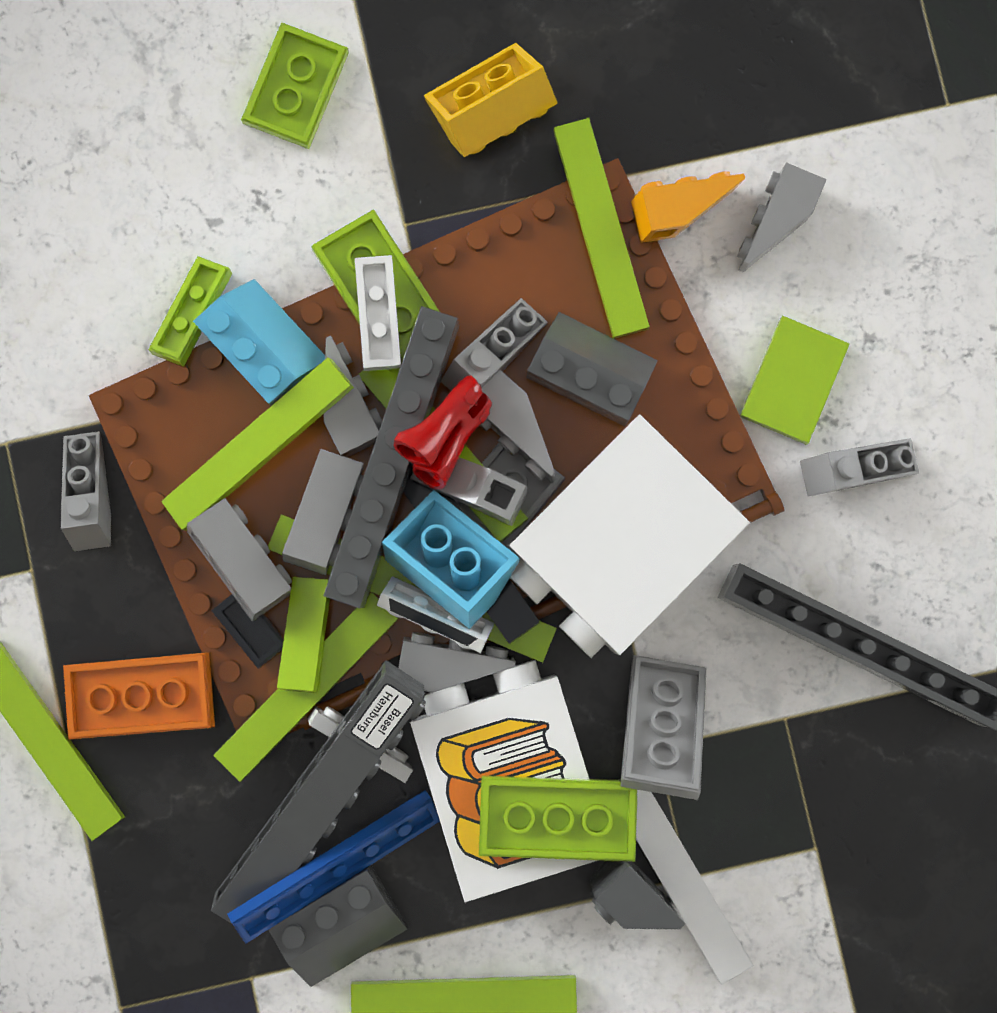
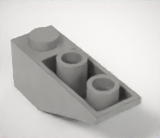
M787 162L780 173L773 171L765 189V192L770 194L766 206L759 204L751 222L757 228L752 239L745 237L737 255L738 258L743 259L739 271H746L808 220L815 209L827 179Z
M520 298L452 361L441 382L452 391L458 382L464 377L471 375L483 387L499 369L503 372L548 322Z
M330 335L326 337L325 359L327 357L333 359L354 388L324 413V423L340 455L348 458L375 444L382 419L376 408L369 411L363 399L369 393L360 375L352 378L346 365L353 361L343 342L336 345Z
M499 369L482 387V392L489 397L492 406L489 411L490 415L479 426L485 431L492 428L500 436L497 441L508 453L514 456L518 452L528 461L525 467L540 481L545 477L553 484L556 480L555 471L528 395Z
M100 431L64 436L61 530L74 551L111 546V510Z
M911 438L827 452L800 461L807 496L919 474Z
M460 457L445 488L440 490L432 489L510 526H513L528 494L526 485ZM412 473L411 480L430 488Z
M413 632L412 638L404 637L398 665L400 670L422 683L424 691L433 693L513 668L516 661L514 656L508 655L509 650L505 648L486 646V651L479 653L472 649L462 648L451 639L449 640V645L434 642L435 636Z

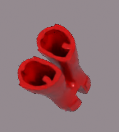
M468 375L458 382L440 406L425 420L414 427L399 432L394 439V448L402 457L414 463L412 470L419 480L432 489H443L469 437L490 415L489 411L492 402L482 392V387L473 376Z

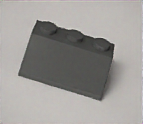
M559 312L544 336L527 370L526 378L625 427L658 360Z
M606 861L588 879L592 888L589 894L593 898L592 902L596 905L594 908L610 925L615 920L623 929H681L686 924L672 901L634 862Z
M370 865L268 931L288 965L312 987L404 932L408 927L373 866Z

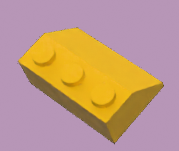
M517 43L512 44L424 95L426 102L450 142L463 157L482 151L490 142L501 136L510 135L518 126L530 119L543 116L549 108L558 104L544 67Z

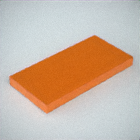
M209 652L63 665L68 740L215 727Z

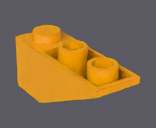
M723 171L711 175L708 179L697 180L695 176H689L677 180L674 184L663 185L661 181H654L643 185L631 201L641 243L675 238L732 193L745 179L744 173L731 175L730 172Z

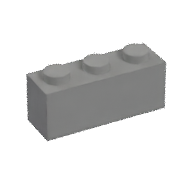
M320 449L282 552L284 562L323 575L327 574L329 566H334L340 545L337 544L341 532L346 530L352 512L350 509L354 496L357 497L364 477L362 475L364 463Z
M224 498L188 522L187 533L251 621H254L290 595L291 587L289 584L292 583V580L282 565L278 564L275 566L269 559L267 554L270 553V550L261 536L256 534L253 537L245 524L248 523V520L239 506L235 504L231 507Z

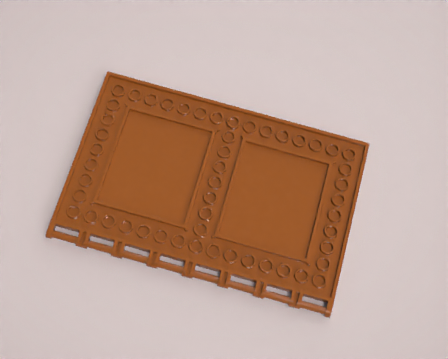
M619 158L603 164L650 327L648 330L619 337L615 340L658 360L625 427L526 378L527 370L544 336L559 312L613 338L568 181L403 254L441 313L458 318L460 326L443 376L452 361L520 298L548 322L503 371L527 393L553 468L565 477V481L529 525L639 414L730 503L760 490L764 501L740 511L750 523L768 514L775 516L785 511L783 503L768 477L658 241L643 243L640 241L631 203L636 194ZM334 285L282 308L324 355L326 337L331 335L336 345L343 342L353 361L346 365L352 378L364 370L360 325ZM208 341L193 348L184 367L166 360L88 396L202 653L209 652L211 675L237 732L278 689L277 683L282 651L258 669L212 612L216 606L232 593L187 531L181 530L161 502L271 407L211 341ZM442 382L439 385L433 403L435 410L451 392ZM365 385L369 395L363 397L369 411L376 408L383 421L386 409ZM324 414L225 498L231 507L235 504L239 506L248 520V523L245 524L253 537L256 534L260 535L267 546L281 514L295 520L320 449L340 455L324 423ZM478 426L465 445L482 464L499 443L497 440L500 436L492 428L485 431ZM374 445L348 457L364 463L362 475L365 474ZM404 492L390 533L415 509ZM354 496V499L352 501L350 507L351 510H353L357 498L356 496ZM345 531L341 532L340 539H343ZM271 550L267 554L275 566L280 564L284 567L291 580H293V577L329 580V574L323 575L284 562L281 554ZM512 581V583L514 584V586L516 587V589L519 591V593L521 594V596H522L523 598L528 597V596ZM290 595L264 613L283 638ZM554 596L530 608L539 620L567 606L557 596ZM330 599L324 641L357 607ZM399 618L338 682L340 683L361 673L365 683L325 702H318L315 706L323 711L327 706L336 711L352 706L383 665V662L401 655L404 637L412 638L413 632L435 636L434 642L449 645L450 639L438 633H430L420 625L405 618ZM312 710L288 734L304 728V730L312 728L307 719Z

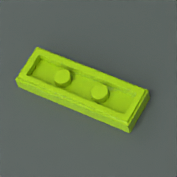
M197 256L148 349L152 355L180 366H185L202 333L193 320L222 295L232 275L229 267Z
M293 577L277 688L280 690L317 693L330 598L323 596L328 579Z

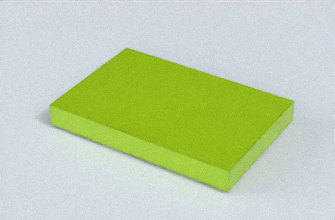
M281 22L241 118L242 123L309 149L348 56V48Z
M782 316L742 408L740 417L805 445L809 444L850 343Z

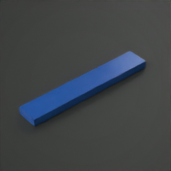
M424 790L227 913L231 923L245 944L440 822L431 797Z

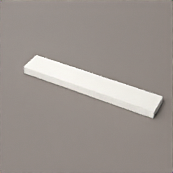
M637 790L636 840L719 982L723 985L754 965L652 792Z

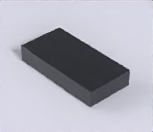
M232 594L212 610L258 669L282 651L284 638L266 615L262 614L254 621H251Z

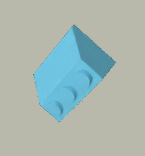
M255 279L220 296L193 320L198 328L271 406L325 360V355Z
M435 490L382 541L385 560L468 629L495 603L520 561L516 554Z

